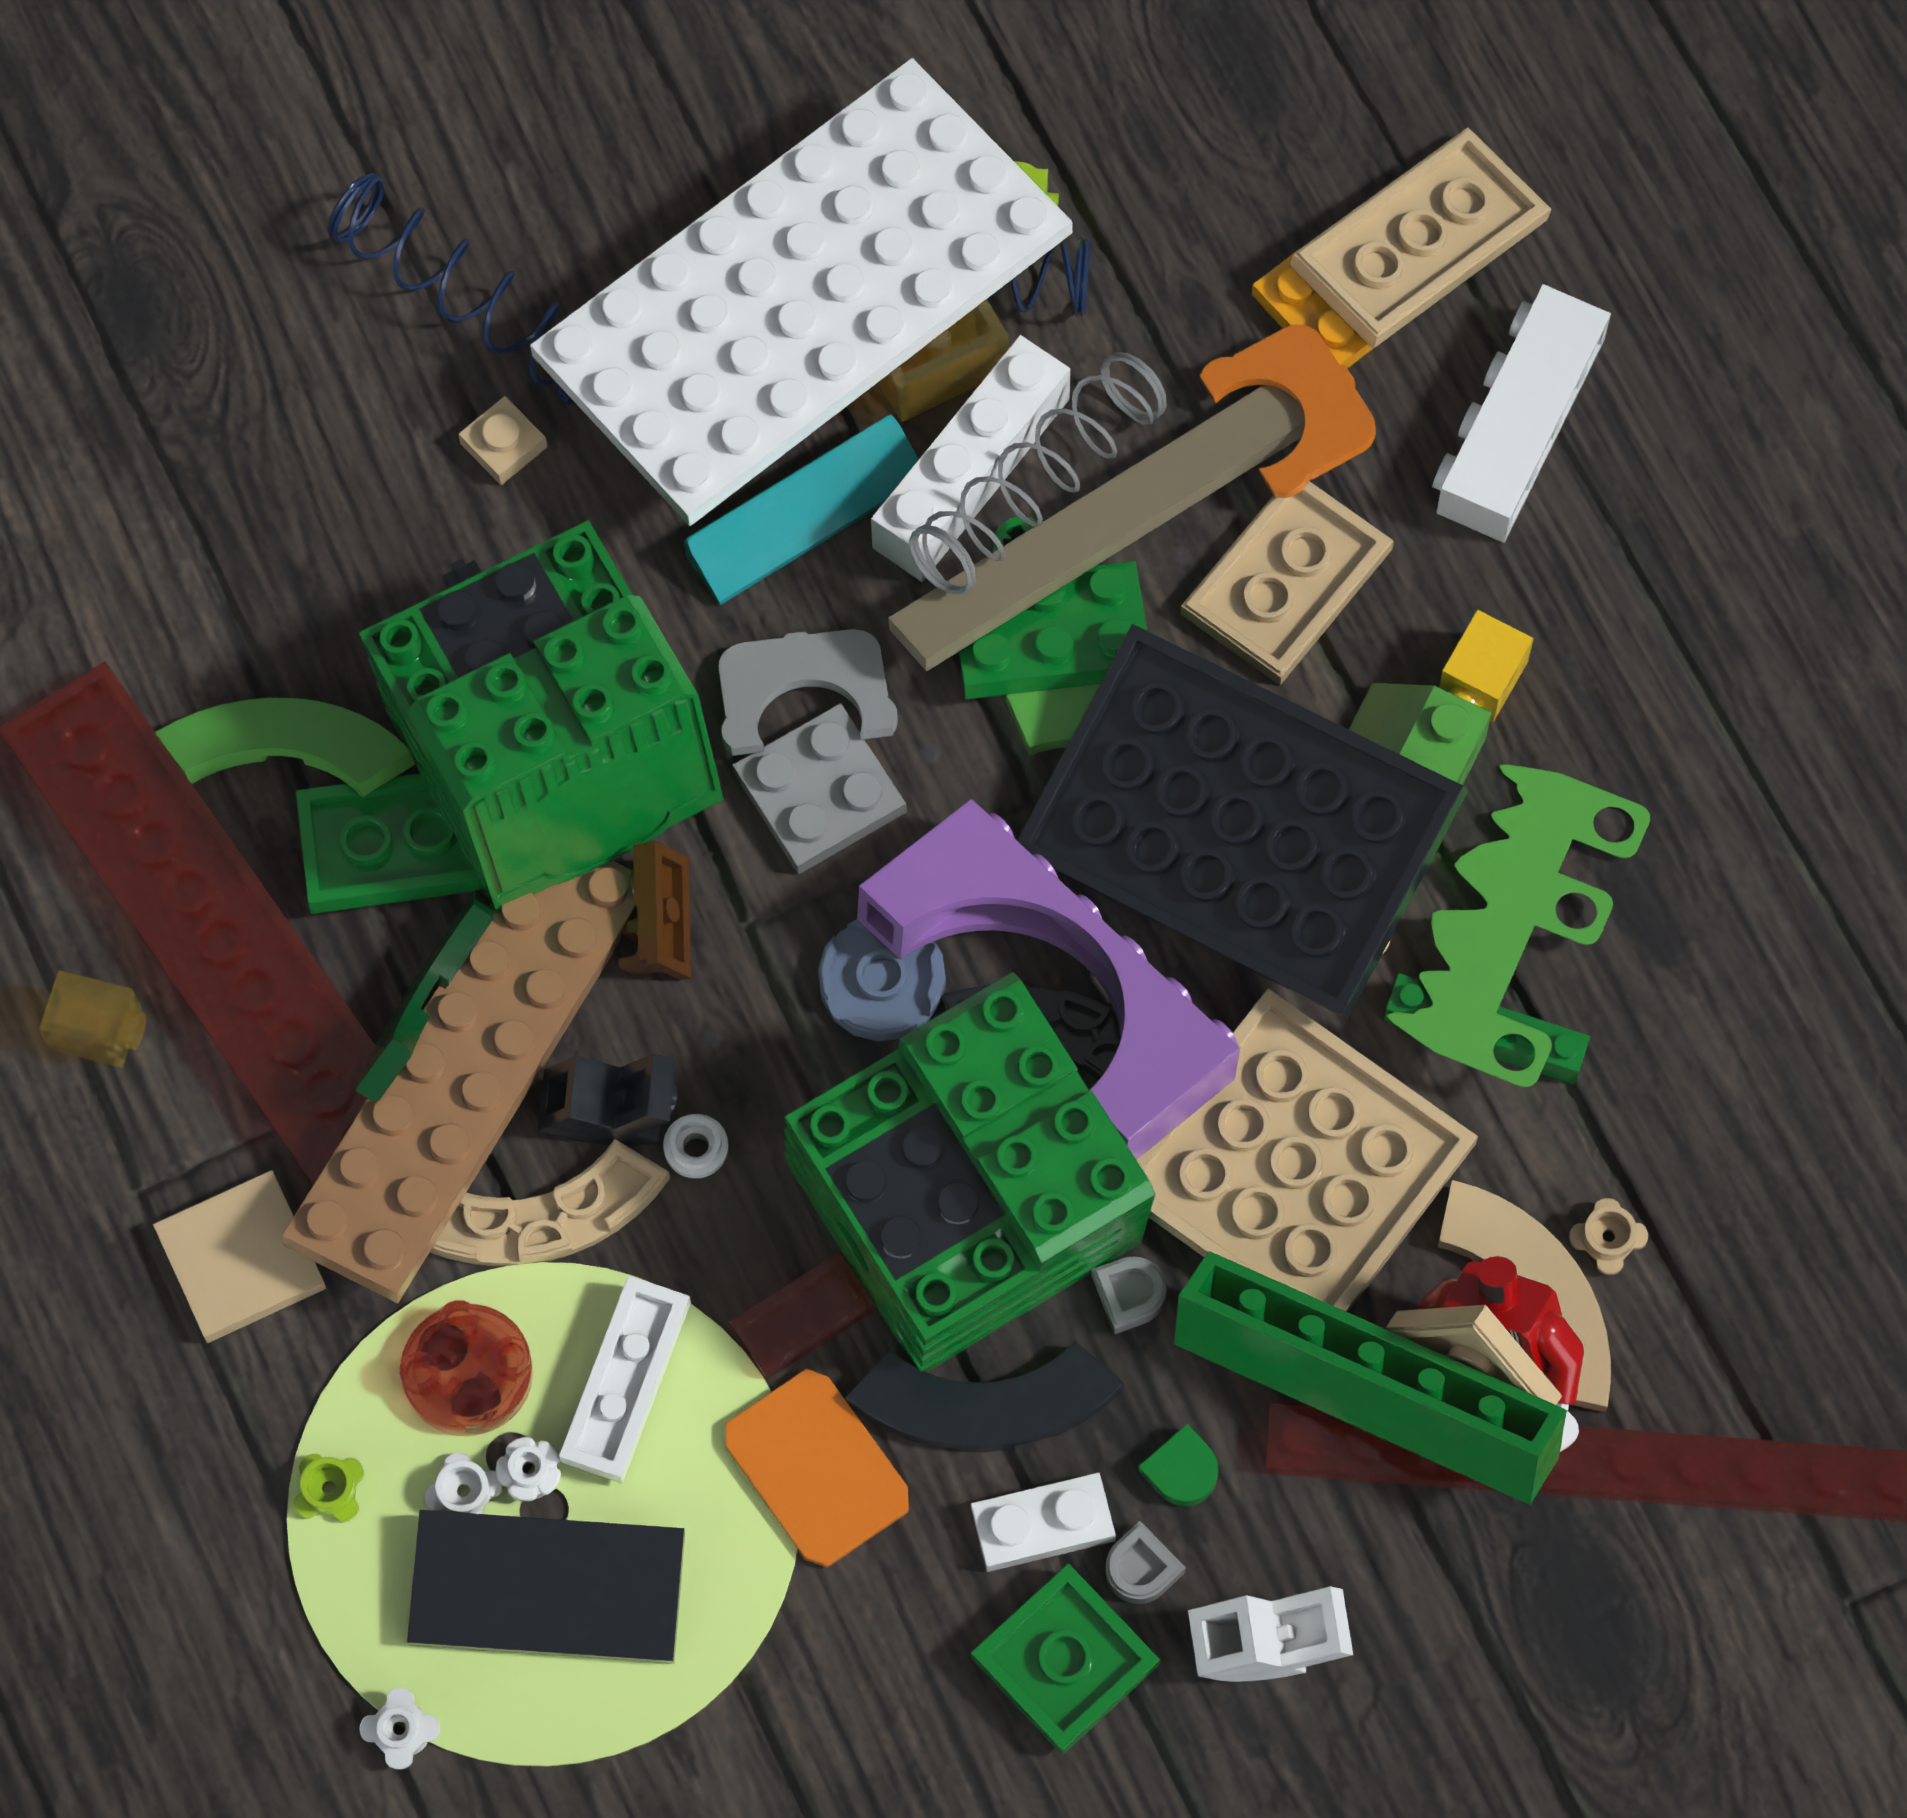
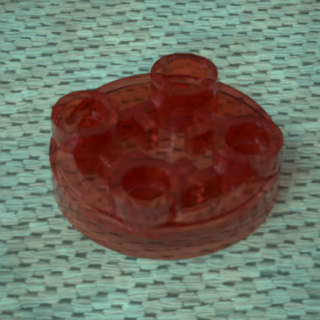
M455 1300L447 1303L442 1309L425 1318L415 1328L404 1347L399 1374L411 1407L423 1421L447 1434L476 1436L503 1426L518 1413L525 1403L532 1386L533 1361L523 1333L510 1318L487 1306L470 1304L464 1300Z

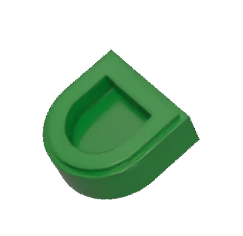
M1187 1424L1139 1465L1138 1472L1164 1500L1176 1506L1188 1507L1203 1502L1211 1495L1217 1483L1218 1462L1211 1448Z

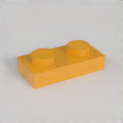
M1293 254L1253 284L1252 296L1282 328L1291 325H1306L1315 329L1321 335L1340 365H1345L1349 368L1373 349L1290 266Z

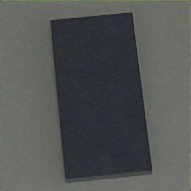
M419 1510L407 1643L414 1646L675 1664L686 1531L684 1528Z

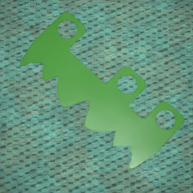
M1499 765L1502 773L1517 784V791L1523 799L1521 805L1494 811L1491 815L1494 822L1509 838L1480 844L1461 856L1454 865L1458 873L1483 896L1487 902V907L1479 910H1440L1433 912L1431 925L1435 946L1450 967V971H1426L1420 973L1419 979L1433 1002L1431 1007L1419 1009L1414 1014L1394 1012L1386 1016L1393 1024L1435 1053L1519 1087H1529L1534 1085L1539 1079L1552 1048L1551 1040L1544 1032L1496 1012L1534 926L1540 927L1580 944H1593L1600 938L1613 907L1612 898L1607 892L1558 873L1566 853L1574 839L1620 858L1631 857L1640 846L1650 822V814L1640 804L1561 773L1515 765ZM1608 807H1616L1626 811L1634 822L1632 835L1622 842L1604 840L1594 829L1593 821L1596 814ZM1569 893L1583 894L1594 902L1597 909L1596 919L1588 927L1582 929L1570 928L1564 925L1557 917L1556 904L1558 900ZM1508 1034L1524 1036L1534 1046L1535 1059L1528 1068L1520 1071H1512L1502 1067L1496 1061L1493 1052L1497 1040Z

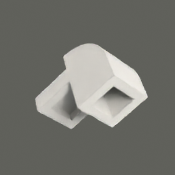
M1329 1586L1274 1601L1246 1595L1188 1610L1197 1673L1200 1677L1230 1682L1281 1678L1306 1673L1307 1666L1353 1655L1343 1589Z

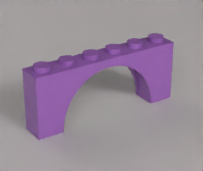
M969 800L859 886L857 919L900 960L920 947L947 936L972 931L996 930L1029 935L1044 940L1064 950L1082 963L1096 977L1108 995L1117 1017L1120 1032V1044L1111 1064L1089 1091H1093L1136 1160L1235 1080L1240 1047L1231 1030L1217 1019L1210 1020L1192 1003L1189 993L1181 983L1174 978H1165L1147 961L1143 950L1133 939L1128 936L1120 937L1102 920L1099 910L1090 899L1081 894L1076 896L1058 879L1054 868L1043 856L1036 853L1032 855L1014 838L1010 827L1000 816L995 813H986L974 800Z

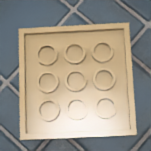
M1268 988L1233 1032L1240 1047L1235 1080L1137 1159L1156 1194L1149 1218L1204 1258L1211 1251L1349 1312L1476 1145L1478 1136Z

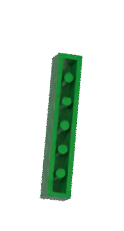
M1211 1251L1207 1253L1178 1296L1174 1345L1528 1505H1531L1559 1459L1567 1414L1566 1409Z

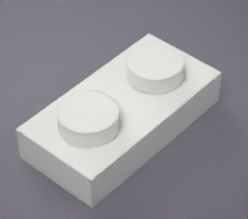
M1100 1472L971 1503V1511L987 1572L1115 1542L1116 1539Z

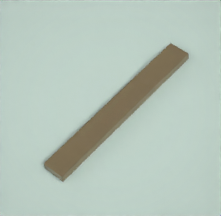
M1266 385L1259 387L1043 521L1041 526L1030 529L1003 546L1005 550L1004 560L995 561L985 557L974 564L976 582L969 592L963 595L950 594L937 587L888 617L889 630L927 672L1301 438L1305 428V415L1301 406L1291 395L1281 389ZM997 550L992 554L998 556L1000 555L999 550ZM964 570L948 580V582L956 586L966 585V571Z

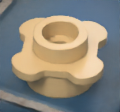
M1604 1198L1596 1202L1594 1211L1589 1215L1585 1223L1575 1224L1571 1228L1569 1240L1573 1248L1585 1250L1596 1260L1597 1269L1601 1273L1614 1275L1622 1270L1623 1260L1633 1250H1640L1646 1245L1648 1232L1646 1227L1641 1223H1636L1632 1215L1621 1208L1616 1200ZM1610 1231L1614 1234L1615 1239L1607 1242L1603 1239V1233Z

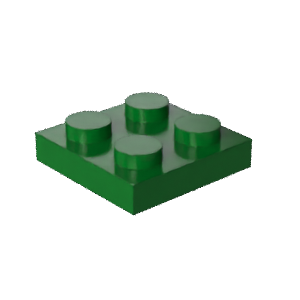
M1069 1563L971 1652V1659L1061 1755L1069 1750L1160 1665V1659Z

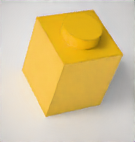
M1477 610L1442 671L1439 688L1491 711L1490 722L1493 723L1528 663L1534 638Z

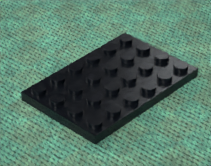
M1132 624L1017 841L1032 855L1036 853L1043 856L1056 872L1348 1019L1468 790L1463 785Z

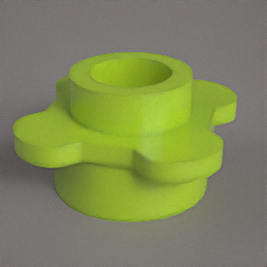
M319 1454L306 1456L299 1465L301 1493L294 1498L296 1512L306 1519L313 1518L317 1514L334 1516L337 1521L342 1523L354 1519L359 1512V1505L355 1500L357 1484L364 1478V1469L361 1463L354 1458H346L341 1461L334 1457H321ZM329 1482L335 1485L334 1492L330 1494L324 1493L323 1486Z

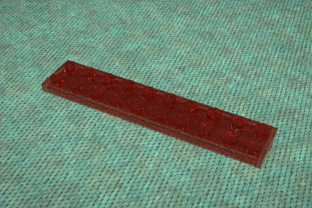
M106 661L1 726L0 734L313 1186L367 1101V1098L358 1093L355 1088L375 1045Z

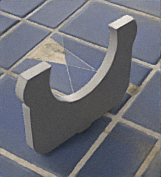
M849 629L817 634H807L805 631L788 633L784 638L733 645L722 654L719 660V677L726 718L721 730L724 747L732 756L764 752V744L758 734V723L764 709L779 695L801 687L830 689L852 702L859 712L862 721L861 740L893 736L898 724L897 708L888 698L880 645L876 638L868 632Z

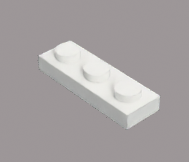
M628 1275L559 1454L561 1463L623 1484L691 1304L690 1296Z

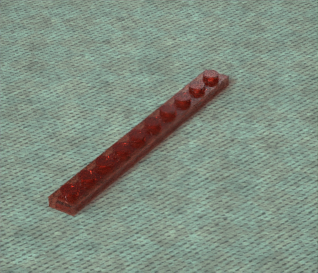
M1270 1403L1265 1474L1497 1491L1314 1407ZM1578 1426L1579 1433L1577 1439L1560 1452L1558 1461L1537 1493L1543 1495L1907 1522V1451Z

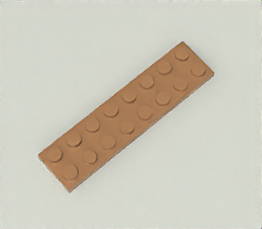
M611 861L562 884L553 885L535 895L529 893L502 905V911L496 913L493 908V921L476 943L446 989L439 986L425 1007L424 1011L428 1013L430 1018L417 1041L413 1055L379 1101L376 1100L373 1103L367 1099L284 1231L282 1239L285 1247L397 1304L399 1303L623 937L620 936V933L626 921L635 919L637 907L635 906L630 886L631 869Z

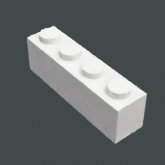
M1544 284L1533 304L1526 301L1521 303L1509 330V335L1516 339L1508 355L1499 351L1495 355L1483 384L1491 389L1482 406L1475 402H1472L1458 433V436L1464 438L1465 441L1457 457L1449 453L1446 454L1435 476L1432 487L1441 491L1437 514L1505 543L1605 340L1611 313Z
M1020 335L871 518L873 549L923 582L926 577L919 570L911 555L909 539L912 532L924 525L928 517L938 511L961 513V492L966 483L976 477L990 476L998 478V461L1005 448L1013 443H1035L1036 425L1040 417L1051 409H1062L1070 399V368ZM1058 414L1051 416L1044 422L1040 436ZM1030 447L1017 448L1007 455L1003 462L1002 474L1004 480L1029 451ZM991 481L979 482L971 487L965 499L966 515L975 518L1000 487V484ZM955 516L940 517L931 524V526H937L949 532L956 539L966 529L963 519ZM921 534L918 538V542L922 554L925 558ZM927 534L929 554L936 566L949 550V547L940 539Z

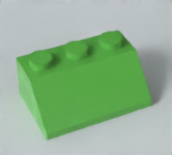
M1372 683L1349 730L1463 785L1486 740L1492 712L1432 685Z

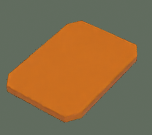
M805 1369L726 1422L727 1451L807 1561L828 1568L906 1515L909 1511L908 1486L828 1376Z

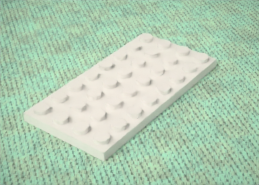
M911 58L530 345L534 359L681 518L691 526L1071 235L1072 221L940 85Z

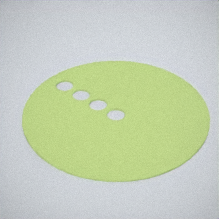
M539 1262L509 1265L482 1271L444 1284L413 1300L391 1315L359 1343L339 1366L321 1393L306 1423L295 1455L289 1485L287 1509L289 1556L295 1585L306 1617L322 1648L338 1671L368 1703L379 1711L387 1703V1695L391 1690L395 1688L410 1690L414 1694L415 1705L420 1707L427 1715L435 1716L439 1721V1736L435 1741L429 1743L447 1751L481 1761L512 1766L549 1767L589 1762L614 1756L646 1744L680 1726L705 1708L733 1682L752 1659L765 1639L785 1599L795 1567L797 1548L726 1449V1422L771 1393V1390L754 1363L729 1334L697 1307L690 1304L623 1484L559 1462L557 1469H559L561 1477L555 1488L563 1494L568 1502L569 1513L567 1520L685 1529L675 1664L414 1646L407 1643L419 1510H430L424 1499L426 1489L436 1483L439 1472L444 1468L445 1459L453 1453H464L471 1462L479 1465L484 1472L490 1471L486 1462L488 1447L494 1439L506 1433H517L524 1437H530L537 1443L542 1440L547 1441L560 1454L629 1274L608 1268L576 1263ZM438 1326L457 1328L464 1334L468 1342V1353L465 1360L460 1366L451 1371H435L429 1368L420 1356V1344L423 1337L431 1329ZM474 1379L491 1382L497 1387L501 1395V1408L497 1416L490 1422L478 1426L469 1425L461 1421L453 1409V1398L458 1388L465 1382ZM319 1454L321 1457H334L341 1461L346 1458H354L361 1463L364 1469V1478L357 1484L355 1500L359 1505V1512L354 1519L342 1523L337 1521L334 1516L321 1514L306 1519L296 1512L294 1498L301 1493L299 1465L306 1456ZM533 1465L526 1474H532L535 1466ZM329 1482L323 1486L324 1493L330 1494L335 1490L333 1483ZM461 1486L458 1488L457 1494L465 1497L470 1493V1488L468 1486ZM503 1486L501 1494L491 1498L482 1513L520 1517L522 1501L512 1498L508 1493L507 1486ZM403 1722L397 1723V1725L406 1730V1726Z

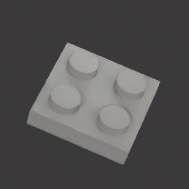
M841 703L764 747V752L753 753L733 764L735 777L798 875L907 813L906 802L864 739L861 740L859 730Z

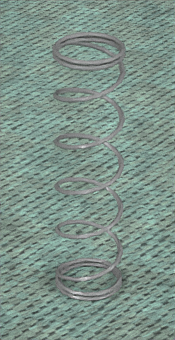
M1114 352L1108 355L1100 367L1101 375L1088 376L1078 382L1073 391L1072 410L1051 409L1040 417L1036 425V444L1028 442L1013 443L1003 450L999 458L998 478L990 476L976 477L966 483L961 492V513L938 511L928 517L924 525L916 528L909 539L910 550L917 567L923 575L936 587L950 594L963 595L969 592L975 585V566L969 553L949 532L937 526H931L933 521L944 516L962 518L970 538L978 549L995 561L1004 560L1005 550L996 535L983 523L966 515V495L970 488L979 482L991 481L999 483L1007 503L1019 518L1031 526L1037 527L1042 525V514L1031 497L1017 486L1003 479V462L1007 455L1015 449L1026 447L1037 449L1044 469L1052 480L1066 491L1072 493L1079 491L1080 481L1072 467L1058 454L1040 444L1041 428L1044 422L1055 414L1074 415L1075 423L1087 444L1100 456L1108 459L1116 458V445L1106 429L1092 418L1077 411V398L1083 386L1091 381L1102 380L1106 392L1113 402L1135 422L1142 425H1151L1154 420L1163 415L1167 407L1166 393L1160 379L1147 364L1129 353ZM1123 361L1133 366L1146 378L1158 400V408L1155 412H1152L1150 405L1134 388L1118 379L1111 378L1109 371L1111 362ZM1114 383L1133 394L1142 403L1147 412L1135 408L1124 399ZM1079 418L1087 421L1103 434L1112 448V453L1103 452L1092 442ZM1042 452L1053 457L1066 468L1074 480L1075 487L1067 486L1055 475ZM1006 487L1018 493L1029 503L1037 515V521L1030 520L1018 509ZM969 522L978 526L993 540L998 547L1000 555L992 554L981 544ZM921 534L925 558L922 554L918 542V538ZM927 534L940 539L959 558L967 574L966 585L956 586L942 577L929 554Z

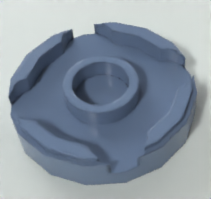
M858 919L847 924V928L840 931L836 937L835 935L824 947L818 968L821 1000L832 1019L852 1035L874 1041L900 1039L927 1023L939 1009L941 996H943L946 986L943 955L935 941L920 947L900 960Z

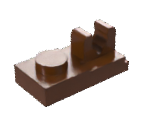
M657 841L633 845L634 869L630 875V886L634 896V903L637 907L638 919L626 921L620 936L631 941H638V951L631 957L618 959L619 968L635 976L663 972L679 980L690 979L689 857Z

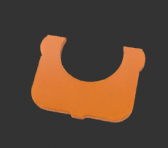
M1291 325L1240 351L1233 357H1220L1212 360L1199 375L1202 384L1215 404L1224 396L1239 388L1266 385L1285 391L1301 406L1305 415V428L1296 448L1283 460L1271 466L1259 468L1262 478L1275 498H1288L1297 495L1306 487L1309 480H1313L1363 453L1371 446L1375 439L1376 426L1374 417L1355 389L1353 376L1345 365L1338 363L1321 335L1309 326Z

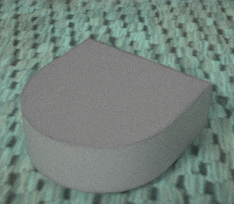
M1126 1257L1092 1269L1091 1276L1114 1335L1148 1323L1161 1312L1166 1298V1281L1161 1270L1153 1262L1141 1257Z
M1139 1521L1109 1551L1105 1574L1110 1589L1121 1600L1132 1604H1146L1156 1600L1185 1574L1186 1567Z

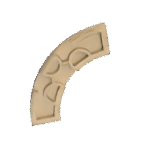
M614 1139L607 1150L590 1167L566 1183L554 1187V1191L520 1200H511L510 1197L496 1198L466 1193L430 1253L464 1263L497 1267L548 1262L572 1255L599 1243L637 1217L655 1199L670 1179L669 1171Z
M1452 1180L1438 1247L1479 1262L1494 1256L1506 1257L1515 1264L1517 1275L1549 1285L1557 1294L1562 1316L1579 1337L1584 1347V1358L1576 1404L1569 1405L1606 1412L1611 1384V1357L1608 1336L1598 1302L1580 1267L1562 1243L1524 1210L1481 1188Z

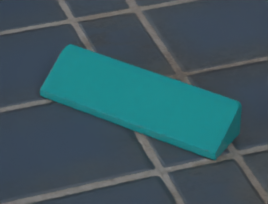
M888 415L689 536L684 542L686 558L718 604L722 605L880 508L919 459L893 415Z

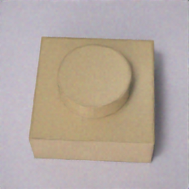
M506 396L459 433L460 444L500 485H503L547 448L546 437Z

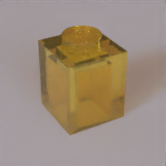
M59 970L39 1031L49 1050L123 1068L128 1050H137L141 1043L146 1025V1014L141 1012L142 1008L132 988Z

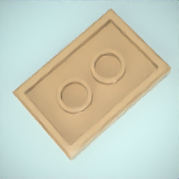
M1308 481L1306 487L1297 495L1288 498H1275L1274 495L1181 605L1180 614L1275 683L1281 685L1391 552L1394 541Z

